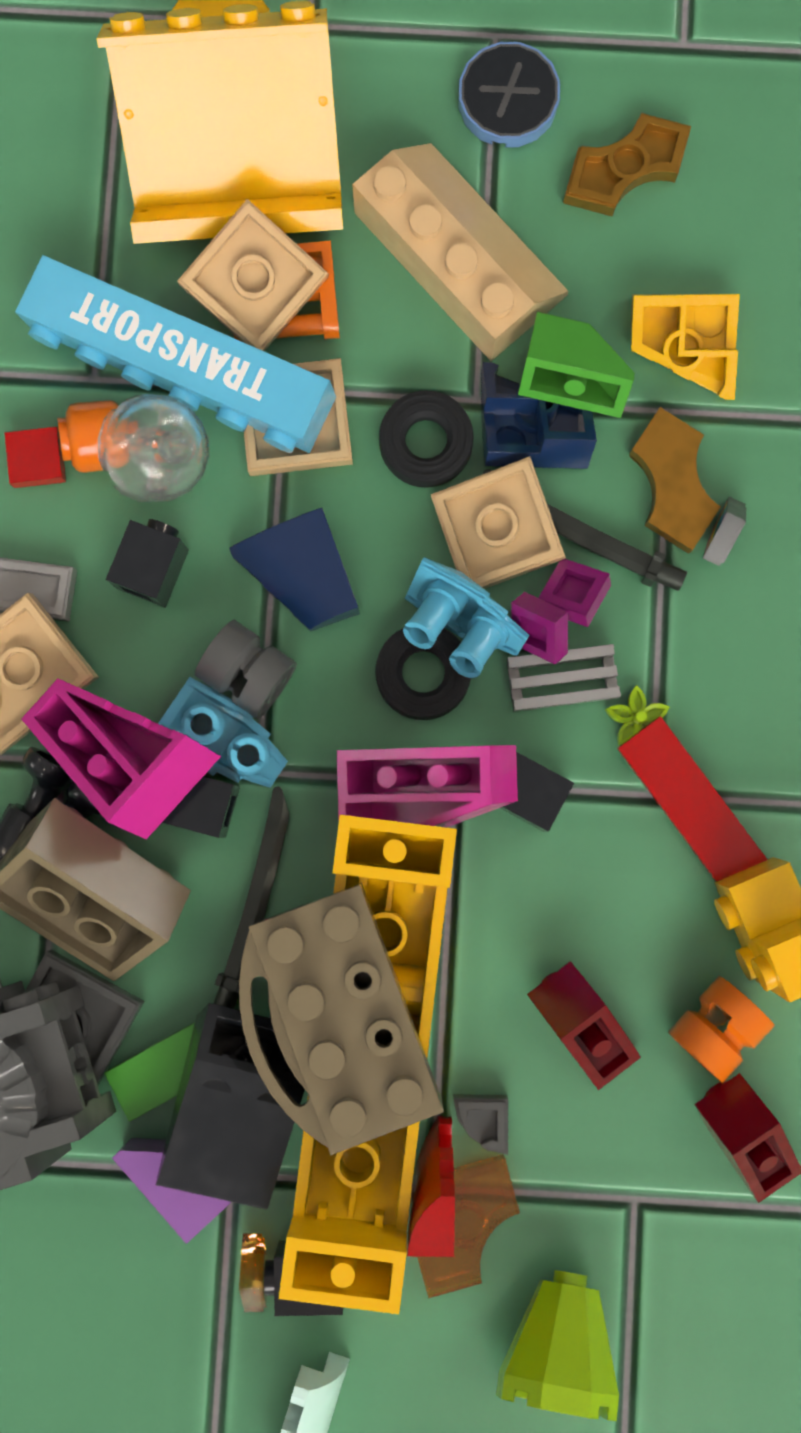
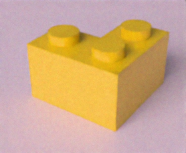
M772 857L723 880L714 882L720 898L714 900V904L724 926L728 930L734 928L742 947L735 950V953L745 976L750 981L755 979L765 991L770 990L789 1003L801 998V887L790 862Z

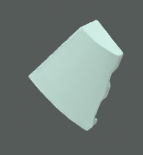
M329 1352L323 1372L301 1365L280 1433L328 1432L350 1361L349 1358Z

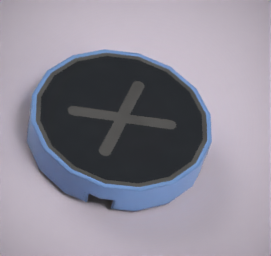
M498 42L482 48L466 63L459 79L458 109L466 127L479 140L491 145L492 141L496 143H505V147H521L536 141L551 127L560 103V79L553 63L539 49L521 42Z

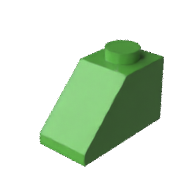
M537 312L518 395L621 418L634 381L635 372L589 323Z

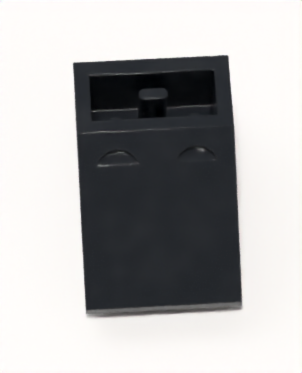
M208 1003L196 1016L155 1185L267 1210L295 1122L272 1097L256 1069L244 1035L240 1010ZM254 1014L260 1042L270 1067L281 1085L294 1101L300 1104L305 1089L295 1078L283 1057L276 1040L271 1018Z

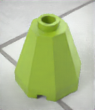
M554 1270L553 1281H539L499 1369L496 1395L500 1399L514 1402L515 1397L527 1399V1406L589 1419H599V1416L609 1421H617L619 1392L599 1290L586 1288L587 1276Z

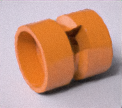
M718 976L699 997L701 1009L698 1012L687 1010L668 1031V1034L723 1084L743 1062L741 1050L744 1047L755 1049L775 1025L741 991L723 977ZM729 1020L727 1029L722 1033L717 1027L724 1025Z

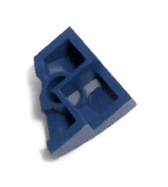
M483 362L481 369V420L485 466L503 467L530 456L536 468L588 469L597 442L593 413L518 395L519 383L497 375L499 365L492 362Z
M322 507L268 528L229 548L233 559L248 570L275 599H278L310 632L360 614Z

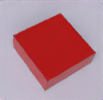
M57 426L4 432L9 484L12 487L22 488L66 482L65 465L62 459Z

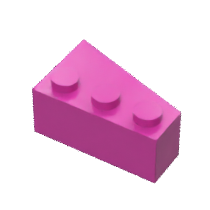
M58 678L21 718L108 823L146 840L221 757L185 734L164 727L142 715L128 711Z
M516 745L337 750L338 819L340 815L447 828L517 802Z

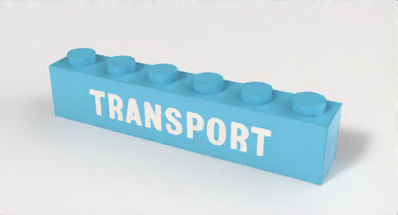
M42 255L15 311L30 327L28 335L36 341L53 349H58L60 343L76 350L74 355L77 358L101 370H104L106 364L123 371L121 376L142 389L150 390L154 384L170 391L168 397L187 409L197 411L201 405L217 412L215 418L237 431L244 432L247 425L252 426L254 429L265 433L263 439L267 443L288 453H292L294 447L307 453L311 452L336 399L330 380L44 255Z

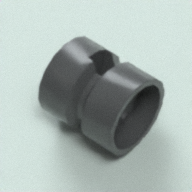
M234 619L226 624L210 643L196 667L195 676L220 694L230 690L232 692V702L256 719H259L269 710L291 679L297 663L272 645L264 649L261 648L260 637Z

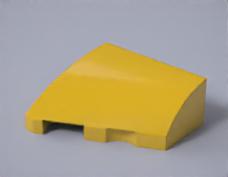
M632 294L631 351L672 370L673 373L687 380L697 383L725 400H735L738 361L736 340L740 294Z

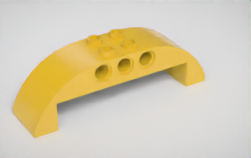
M340 815L332 872L336 874L333 893L360 883L363 884L427 1058L447 888H450L457 829ZM420 1121L330 1155L328 1147L303 1130L294 1209L286 1236L279 1299L391 1314L400 1313L407 1254V1225Z

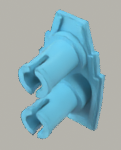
M425 557L422 559L405 596L407 601L418 608L403 628L406 639L418 648L429 649L434 645L444 627L462 638L461 643L449 658L450 664L456 672L468 678H475L480 675L485 663L495 649H500L517 656L530 635L507 615L508 611L490 597V593L461 571Z
M191 677L188 678L158 723L187 735L220 755V759L208 771L212 776L218 772L237 783L244 779L271 788L288 762L268 739L271 734L258 724L252 715L233 703L229 697L222 693L220 694Z

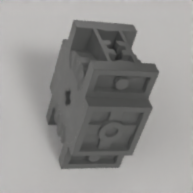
M0 979V1190L33 1180L72 1149L70 1143L81 1140L116 1113L111 1092L107 1091L101 1094L99 1092L75 1010L85 1006L79 985L60 991L58 983L55 981L25 991L22 981L2 986Z

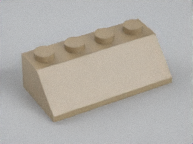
M431 143L390 151L352 184L354 211L357 217L491 362L534 325L537 312L547 314L568 295L569 291Z

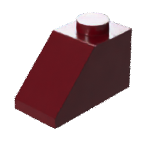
M571 961L557 972L546 976L540 985L527 994L598 1090L641 1058L606 1004Z
M740 1073L723 1084L719 1082L712 1086L706 1092L704 1098L694 1104L709 1132L758 1203L801 1174V1166L781 1124Z

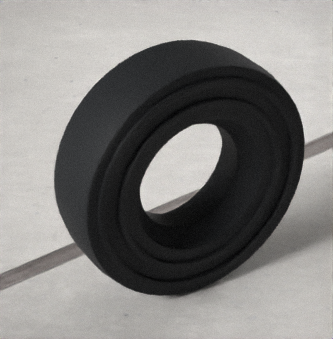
M424 390L403 396L389 408L380 426L379 446L386 466L398 479L412 486L428 488L449 482L465 468L472 453L474 436L472 424L467 413L457 401L440 392ZM433 421L439 424L445 431L447 443L443 451L437 456L420 458L408 449L405 441L406 434L409 428L417 422Z
M403 628L394 633L382 646L375 669L378 689L386 703L397 713L416 720L436 719L455 709L466 695L471 678L464 677L456 672L449 661L452 652L457 649L461 641L444 628L431 648L421 649L406 639ZM429 652L441 660L444 666V679L433 691L417 692L405 683L402 675L403 665L414 653Z

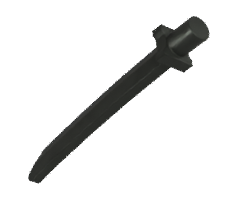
M486 469L483 471V474L490 472L491 470ZM548 504L559 535L643 576L644 578L641 583L651 587L654 582H658L677 591L680 590L687 571L663 562L665 554L656 551L651 556Z
M279 786L275 787L272 791L256 867L224 973L218 974L214 984L219 986L213 1004L232 1009L235 1008L239 997L241 960L249 926L264 920L290 815L283 790Z

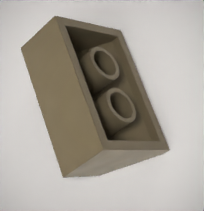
M56 798L29 822L0 861V909L112 981H116L169 941L191 892L189 888L175 880L170 873L157 868L129 849L123 841L113 838L85 819L80 812L64 805Z

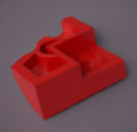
M437 1117L422 1145L415 1165L407 1225V1256L454 1257L455 1184L452 1117Z

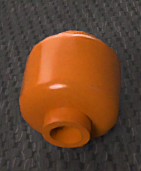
M115 401L73 403L67 407L65 417L57 418L63 461L71 460L72 466L78 472L87 473L122 469L127 462V450H137L134 418H123L122 410Z

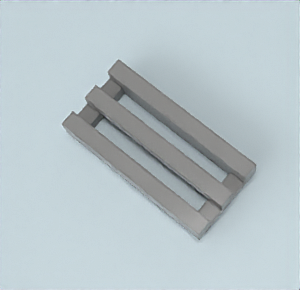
M614 644L570 649L568 654L556 663L563 664L601 659L602 667L520 677L519 669L555 664L534 654L508 657L506 661L513 712L620 698V686L617 685L616 678L618 676L617 665L614 664L613 657L615 655ZM602 678L605 681V688L530 698H523L522 689Z

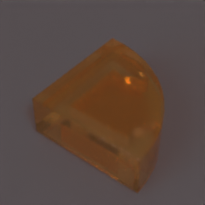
M243 1233L239 1291L244 1312H264L267 1304L263 1281L264 1261L267 1254L266 1242L262 1233Z

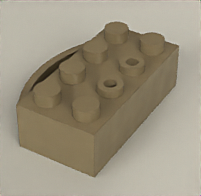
M362 883L249 926L241 960L239 979V1006L244 1035L252 1060L270 1094L283 1111L302 1130L328 1147L330 1155L444 1112L439 1090ZM255 977H264L268 982L269 1008L276 1040L295 1078L308 1093L309 1099L304 1104H298L281 1085L270 1067L262 1048L255 1024L252 1003V981Z

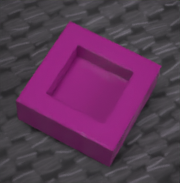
M568 559L558 562L538 598L568 611V621L589 627L611 587L610 573Z
M523 592L511 602V619L530 635L522 647L523 650L552 664H556L568 654V611L526 592Z

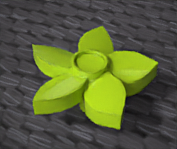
M636 685L629 694L628 706L614 705L606 708L605 711L611 719L618 723H624L617 734L618 747L657 717L661 716L663 718L670 707L661 703H653L646 707L645 694Z

